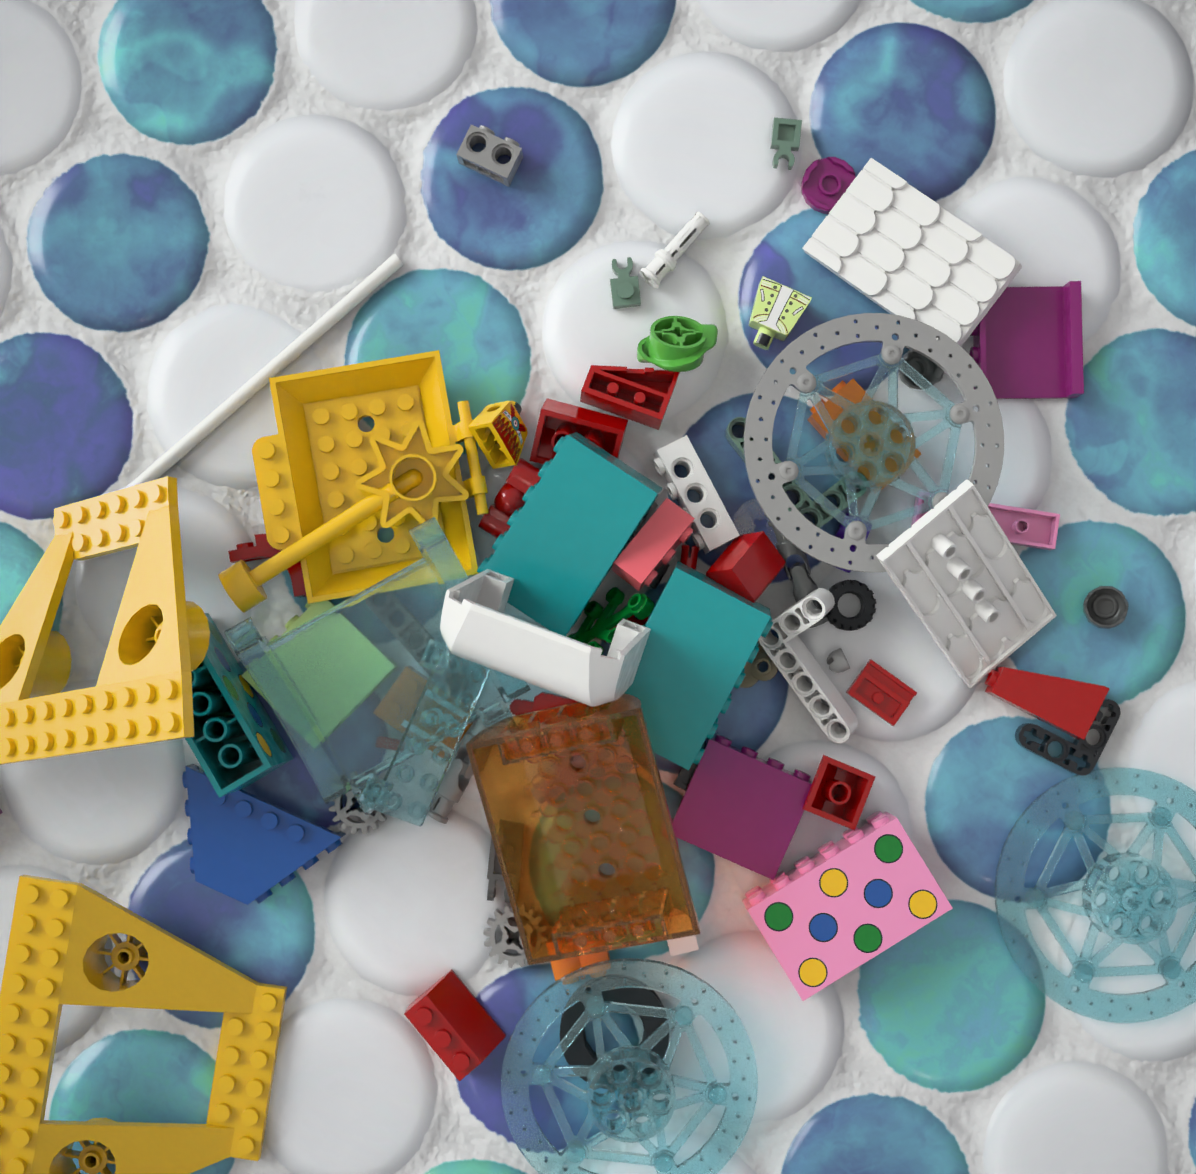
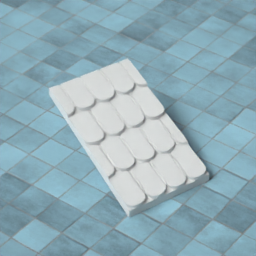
M870 158L864 169L860 171L829 212V215L826 216L802 248L807 255L888 313L915 319L930 325L946 334L960 346L968 339L1022 268L1021 263L1012 255L983 237L980 232L940 207L938 203L872 158Z
M967 479L956 490H953L934 506L933 510L928 511L911 528H908L890 543L888 548L886 547L876 555L940 650L945 654L964 683L970 688L976 685L992 669L996 668L1057 616L981 495Z

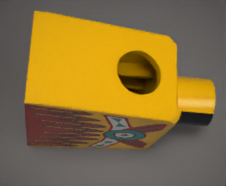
M504 401L487 405L468 426L492 469L517 465L528 431L520 417L522 408L515 401Z

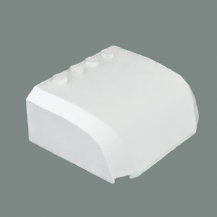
M486 569L447 590L441 615L440 631L451 654L591 707L617 700L632 685L651 631L650 628L626 619L621 620L617 624L608 654L604 656L601 655V648L590 646L504 614L514 578Z

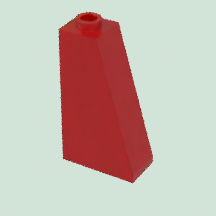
M997 667L996 670L992 669L985 681V685H987L986 693L1074 738L1082 740L1085 739L1109 691V688L1101 685L1007 667Z

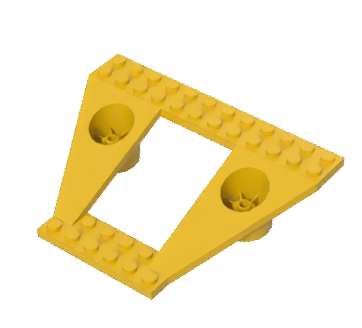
M167 476L55 508L53 518L55 537L0 625V765L194 737L191 671L195 670L205 658L209 647L210 629L208 619L202 608L194 602L186 601L177 478ZM138 547L96 687L60 693L66 686L70 676L72 659L70 647L65 637L58 631H51L73 560H87Z
M30 875L19 876L0 992V1174H82L81 1170L88 1174H97L99 1172L101 1174H112L107 1167V1163L115 1164L116 1171L114 1174H190L229 1157L259 1161L262 1153L287 987L255 981L82 883ZM117 933L127 934V941H122ZM108 937L116 945L113 950L104 948ZM105 955L111 956L113 964L109 967L105 961ZM140 960L148 961L146 972L138 964ZM113 967L122 970L121 978L111 971ZM133 969L140 980H127L128 971ZM62 1005L224 1012L206 1124L117 1122L109 1118H92L88 1121L44 1120ZM78 1141L83 1150H72L74 1142ZM73 1158L78 1159L80 1167L76 1168Z

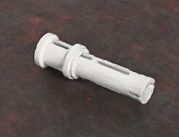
M696 212L664 250H658L654 254L655 258L651 263L639 271L640 276L650 286L657 289L661 285L660 281L669 271H673L676 268L678 258L701 232L710 225L709 220L702 213Z

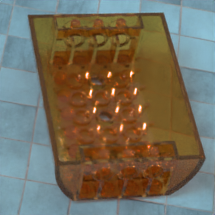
M623 694L617 700L594 707L576 702L507 717L482 730L467 742L466 749L528 965L700 934L698 917L642 704L637 697ZM574 755H579L584 758L586 765L582 768H576L571 764L570 758ZM587 810L597 811L600 814V820L596 822L589 821L585 816V812ZM604 863L611 864L615 872L611 875H606L601 872L599 866Z

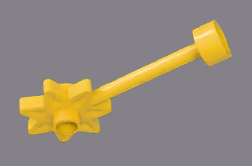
M416 420L413 423L402 445L381 436L373 435L370 438V444L380 467L360 477L355 482L357 489L372 494L251 570L243 560H240L222 571L218 576L225 591L243 613L247 612L267 599L265 590L262 587L264 583L381 509L380 524L383 528L391 527L411 513L429 533H434L438 527L439 502L465 501L469 497L468 491L449 475V472L463 454V447L460 444L432 448L425 424L421 420Z

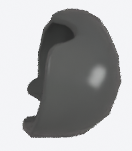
M913 350L905 353L898 364V373L901 381L911 389H928L941 381L944 375V371L939 366Z
M1099 586L1090 591L1086 596L1083 612L1088 622L1097 628L1110 629L1119 626L1125 620L1129 605L1120 590L1113 586Z

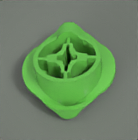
M683 316L660 318L651 325L650 335L639 342L637 360L640 363H652L664 370L673 372H686L696 369L702 364L704 353L713 348L717 342V326L713 324H700L693 319Z

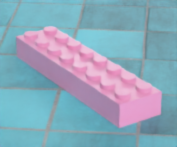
M923 492L916 494L911 527L932 509L931 499L935 494ZM989 503V510L1011 544L1045 550L1055 549L1060 514Z

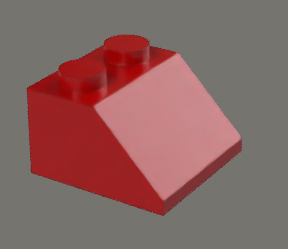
M823 755L802 809L855 830L876 776Z

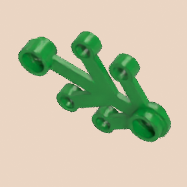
M613 587L606 594L605 599L609 603L604 611L603 606L597 601L589 602L584 610L587 617L576 633L570 634L567 637L593 647L601 648L602 655L603 647L596 641H590L596 638L611 645L616 630L613 627L621 620L627 619L632 615L639 620L647 618L654 609V602L645 594L636 593L629 599L627 607L613 615L616 608L625 598V594L620 589ZM598 619L593 628H591L595 620Z

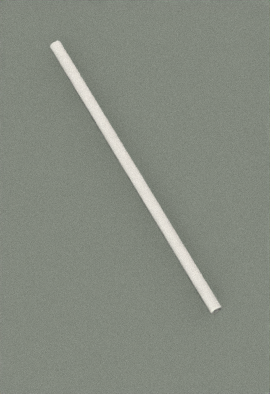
M395 254L392 255L126 488L153 481L162 476L269 382V378L278 375L404 265Z

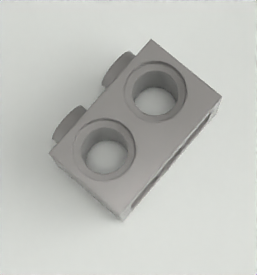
M472 124L456 154L459 164L508 187L523 159L522 148L518 142L508 137H505L503 140L495 136L491 129L482 125L478 128ZM477 143L486 145L485 149L481 152L473 151L472 147ZM501 155L511 157V160L506 164L497 162L498 157Z

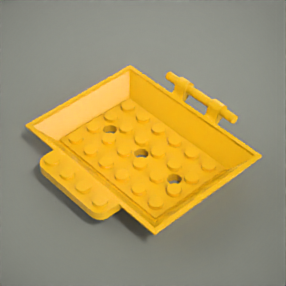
M439 350L269 378L278 434L261 437L256 440L252 447V455L266 536L273 548L281 551L371 495L372 493L359 490L355 486L357 479L380 467L370 444V438L373 435H378L402 445L416 420L424 422L432 448L454 445L461 442L465 443L471 478L462 481L459 459L449 472V475L468 491V499L474 497L477 515L489 513L485 496L488 493L486 479L481 473L476 440L468 428L469 424L474 420L471 417L469 401L457 402L460 422L452 425ZM364 417L374 420V428L369 432H363L359 429V422ZM466 500L439 502L438 527L434 533H429L409 513L389 527L394 531L393 539L387 543L381 542L378 539V532L383 528L380 524L381 509L301 560L308 604L479 574L477 572L478 566Z

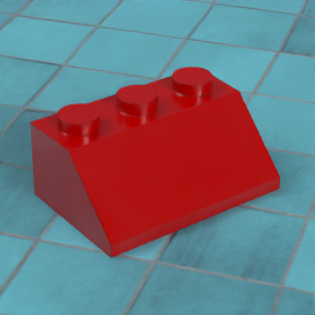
M547 398L540 411L529 461L543 465L546 461L549 462L557 454L553 449L562 436L565 437L575 432H578L618 459L628 420Z
M452 969L413 1001L404 1013L459 1081L480 1065L506 1037L503 1030Z

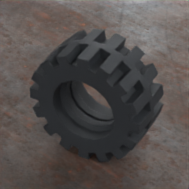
M844 580L829 588L835 601L834 607L826 614L830 624H833L838 629L853 631L863 628L868 622H871L872 616L876 612L875 604L877 603L873 597L874 593L872 590H869L866 584L857 580ZM852 593L861 602V609L854 617H846L839 612L838 601L844 594Z

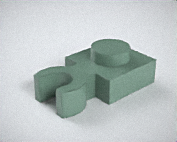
M774 117L770 149H778L772 161L773 168L777 169L778 160L785 158L788 161V170L792 169L795 157L791 151L799 150L802 120Z
M627 257L628 266L625 269L618 268L617 260H612V271L618 276V278L610 279L613 309L641 306L638 276L630 277L633 269L631 257Z

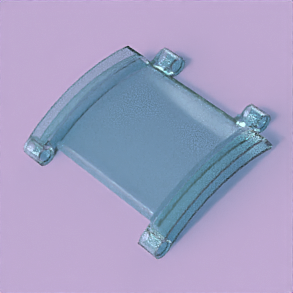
M435 517L409 530L423 556L422 559L269 642L266 636L262 637L254 626L251 617L224 631L231 648L250 673L283 725L326 804L352 790L363 812L366 815L393 801L385 791L379 774L479 718L494 744L520 730L506 703L531 690L527 682L451 654L442 637L440 623L446 592L455 585L469 579Z

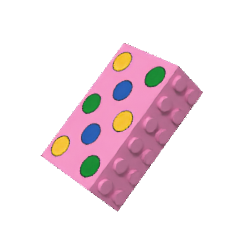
M878 811L870 815L866 819L868 823L860 828L856 826L855 830L849 828L842 834L844 838L836 843L829 841L818 848V854L811 858L805 856L793 864L795 868L787 873L784 871L778 872L774 880L769 879L771 883L763 888L760 886L752 888L745 894L747 898L742 900L802 1001L953 909L897 817L888 812L882 813Z

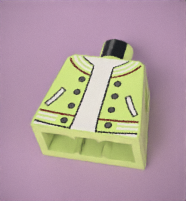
M762 276L749 321V326L758 330L753 344L761 349L768 350L773 338L785 341L806 310L812 297Z

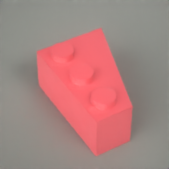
M666 498L614 561L612 571L638 591L644 585L649 587L659 575L657 570L662 564L667 565L676 554V548L689 539L694 531L691 526L695 518Z

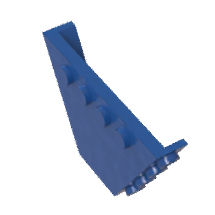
M194 764L185 766L186 771L182 775L183 786L188 791V800L185 801V813L187 817H190L191 825L187 832L189 845H192L193 856L190 858V870L192 874H195L196 882L248 905L254 900L259 904L273 894L270 888L277 883L283 887L296 878L293 872L302 866L304 870H307L318 862L319 859L316 855L323 850H326L329 854L343 844L340 838L346 835L345 833L331 831L242 789L219 798L206 774L199 770V766Z

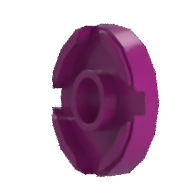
M827 157L814 161L806 169L801 181V192L805 202L813 210L829 214L856 178L855 172L845 160L837 157Z

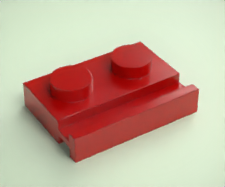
M871 659L868 660L866 666L846 691L848 695L891 726L896 724L909 706L910 701L917 694L915 690Z

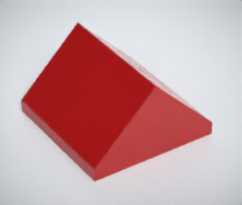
M764 531L743 534L731 542L706 572V576L755 603L783 569L786 562Z

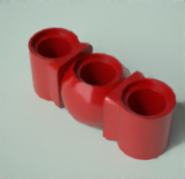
M520 458L506 479L507 483L502 486L496 495L494 504L490 505L489 513L484 514L478 527L495 538H498L500 534H504L506 530L508 531L511 527L507 524L509 518L516 509L519 510L526 503L522 500L526 491L531 485L534 486L540 481L541 477L538 476L540 469Z

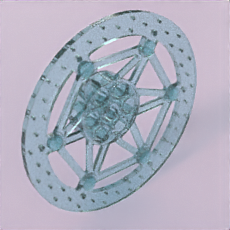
M1130 767L1095 769L1087 775H1074L1052 786L1038 796L1015 822L1001 850L995 878L996 915L1001 934L1015 963L1036 988L1051 1000L1082 1016L1113 1023H1136L1162 1018L1178 1012L1196 1001V961L1186 971L1179 964L1196 931V906L1173 952L1170 950L1166 932L1174 922L1178 908L1196 901V881L1171 877L1161 866L1163 836L1166 832L1196 878V860L1171 823L1174 815L1178 813L1196 829V791L1175 779L1148 770ZM1112 795H1133L1155 801L1151 812L1083 815L1078 807L1079 804L1089 800ZM1170 797L1171 802L1168 804L1167 799ZM1066 802V807L1062 808V804ZM1060 818L1065 827L1034 888H1024L1025 874L1034 848L1046 830ZM1146 822V825L1126 853L1118 852L1090 828L1091 824ZM1154 832L1152 860L1140 856L1139 852ZM1083 833L1103 849L1107 856L1095 863ZM1073 836L1088 874L1085 879L1047 888V884ZM1145 865L1147 867V874L1144 878L1140 879L1138 876L1139 869ZM1117 867L1118 876L1114 880H1110V870ZM1176 887L1194 891L1178 898ZM1081 890L1083 904L1079 906L1051 899V897ZM1162 890V900L1155 903V894ZM1105 893V902L1097 906L1096 898L1099 894ZM1133 894V898H1130L1128 902H1126V898L1131 897V895ZM1016 896H1019L1018 902L1014 900ZM1049 907L1087 916L1091 921L1079 957L1049 913ZM1027 909H1036L1071 962L1073 968L1068 976L1057 970L1038 947L1028 925L1025 913ZM1149 916V926L1147 928L1142 929V920L1145 917ZM1120 917L1121 926L1117 930H1113V921ZM1099 932L1112 937L1110 942L1091 957ZM1158 938L1162 955L1148 942ZM1122 943L1137 944L1154 961L1153 965L1098 967V964ZM1161 974L1166 981L1164 985L1157 988L1130 994H1113L1089 988L1093 977ZM1074 986H1077L1076 991H1073Z
M638 958L612 959L579 968L565 975L544 990L526 1009L510 1037L505 1051L501 1077L502 1105L510 1133L518 1149L539 1174H598L579 1166L584 1159L650 1165L655 1167L657 1174H717L733 1157L749 1129L754 1115L758 1090L754 1050L740 1017L729 1002L710 984L691 972L665 962ZM587 987L591 988L590 991H586L585 989ZM619 988H644L671 995L681 1001L675 1009L610 1002L604 1000L602 992ZM693 999L698 1000L696 1003H692ZM581 1001L585 1007L584 1012L544 1063L533 1062L536 1048L548 1028L568 1008ZM609 1013L667 1018L668 1020L640 1046H632ZM698 1015H702L711 1025L723 1045L729 1065V1083L717 1082L692 1024ZM601 1020L620 1046L608 1052L605 1051ZM589 1021H592L597 1053L595 1064L556 1066L555 1064ZM674 1028L665 1056L661 1058L651 1049ZM683 1032L687 1033L707 1080L706 1082L674 1075L670 1072V1067ZM619 1064L626 1066L623 1071H615L613 1069L614 1066ZM646 1068L655 1069L652 1074L642 1073ZM586 1076L588 1078L587 1088L583 1090L560 1077ZM529 1085H541L567 1143L566 1148L562 1152H559L549 1142L535 1118L529 1096ZM552 1086H557L587 1102L589 1112L576 1136L573 1135ZM677 1086L698 1091L699 1093L676 1099L674 1088ZM600 1087L608 1089L604 1094L595 1092ZM657 1094L666 1095V1097L662 1100H656L653 1098ZM703 1102L673 1142L667 1146L664 1128L672 1118L674 1110ZM715 1104L726 1106L723 1116L709 1140L694 1155L677 1165L673 1157H675L676 1153ZM612 1113L619 1115L616 1119L607 1118ZM642 1116L648 1118L645 1122L636 1121L637 1118ZM595 1124L601 1132L586 1139L592 1126ZM657 1135L658 1147L649 1140ZM608 1138H612L621 1142H639L649 1154L594 1149L592 1147Z

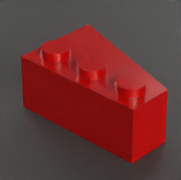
M591 365L581 390L580 402L659 430L680 372L654 370V368L647 367L645 369H627V367Z

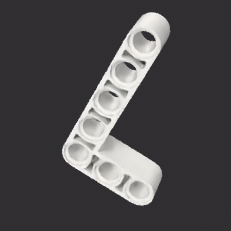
M819 588L772 619L773 625L771 629L777 632L779 638L773 636L770 629L766 638L760 636L758 641L826 736L835 743H843L857 729V716L798 636V634L820 621L834 607L835 601L832 593L824 588ZM813 600L818 601L822 609H818L814 605ZM792 615L799 618L800 624L793 620ZM787 652L791 653L796 661L791 660ZM804 676L809 677L812 681V684L808 683L805 680ZM821 699L825 700L829 707L822 704ZM837 722L843 724L846 730L841 729Z

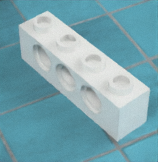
M686 435L656 450L653 464L659 475L664 474L668 482L666 485L668 494L672 500L677 499L680 507L695 518L691 528L694 530L692 539L696 547H699V550L703 549L704 553L707 554L740 536L688 436ZM674 466H684L687 470V477H678L674 473ZM696 490L700 494V502H691L687 497V491ZM707 514L713 519L712 528H706L701 524V515Z

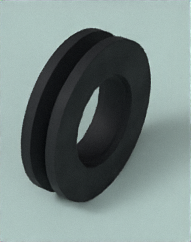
M608 973L587 980L571 994L562 1012L560 1043L564 1057L572 1070L580 1078L600 1088L625 1089L643 1082L660 1066L668 1048L669 1025L667 1014L660 998L646 983L626 974ZM613 1002L625 1004L635 1010L641 1018L644 1027L642 1041L637 1049L628 1056L617 1059L602 1057L595 1052L587 1042L585 1034L586 1021L592 1012L603 1004Z

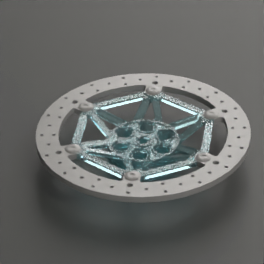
M886 313L848 315L832 319L803 333L791 342L766 369L754 391L746 415L744 428L746 470L756 500L773 526L798 549L821 562L845 570L886 572L876 555L886 547L888 548L890 543L866 544L867 532L930 511L931 509L933 510L934 506L949 495L948 490L962 424L972 422L974 430V458L968 481L975 486L986 505H989L998 485L1003 465L1004 430L1002 416L993 389L981 368L958 343L946 334L918 320ZM892 335H896L897 340H893ZM863 342L882 343L881 353L876 356L815 376L806 369V366L815 359L839 347ZM904 347L918 352L939 366L958 387L964 402L955 405L901 358ZM875 365L879 366L864 397L859 403L854 404L823 386L824 382ZM790 369H794L796 373L791 374ZM898 370H901L943 407V410L905 414L898 410ZM888 371V403L875 401L873 396ZM791 385L800 393L786 461L775 464L772 451L774 420L781 399L787 388ZM818 394L842 407L843 412L832 420ZM811 400L828 431L823 443L798 458L797 451L807 401ZM973 406L978 407V412L973 410ZM870 411H876L881 415L880 424H873L869 420ZM943 419L942 422L921 436L915 437L911 422ZM843 420H850L854 424L853 433L849 434L843 431L841 427ZM950 428L940 485L937 486L915 458L914 453L916 448L945 429ZM894 429L900 431L903 435V440L900 444L893 442L890 434ZM867 440L869 443L874 442L875 448L865 449L864 444ZM841 447L847 450L849 453L847 462L837 459V448ZM825 452L828 466H803ZM887 457L893 458L897 462L895 472H890L885 467ZM860 466H864L869 470L870 478L868 481H863L858 477L857 470ZM908 468H911L929 492L900 480V477ZM773 474L774 480H770L768 475ZM835 475L845 483L849 516H846L805 480L804 476ZM790 481L798 485L846 528L844 538L840 539L828 534L806 519L788 498L782 485ZM891 485L924 500L923 504L872 521L868 519L883 486ZM855 488L870 490L860 515L858 514ZM851 545L855 546L854 552L850 551Z

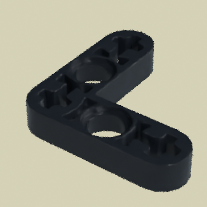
M1104 699L1101 707L1109 705L1108 711L1111 712V716H1105L1100 723L1106 725L1105 729L1099 725H1091L1089 730L1096 729L1100 734V739L1095 745H1090L1086 741V737L1084 740L1075 738L1074 742L1071 743L1031 723L1022 724L1016 729L1015 740L1026 750L1071 773L1081 776L1087 775L1094 769L1121 714L1120 707L1115 701ZM1100 709L1094 719L1098 722H1100L1103 716V713L1100 712ZM1033 729L1032 735L1043 739L1042 743L1039 744L1034 741L1025 743L1027 738L1023 736L1024 732H1030ZM1053 741L1059 742L1062 746L1061 754L1057 757H1051L1048 753V745ZM1069 754L1078 758L1084 756L1083 761L1086 763V766L1076 769L1078 764L1066 758Z

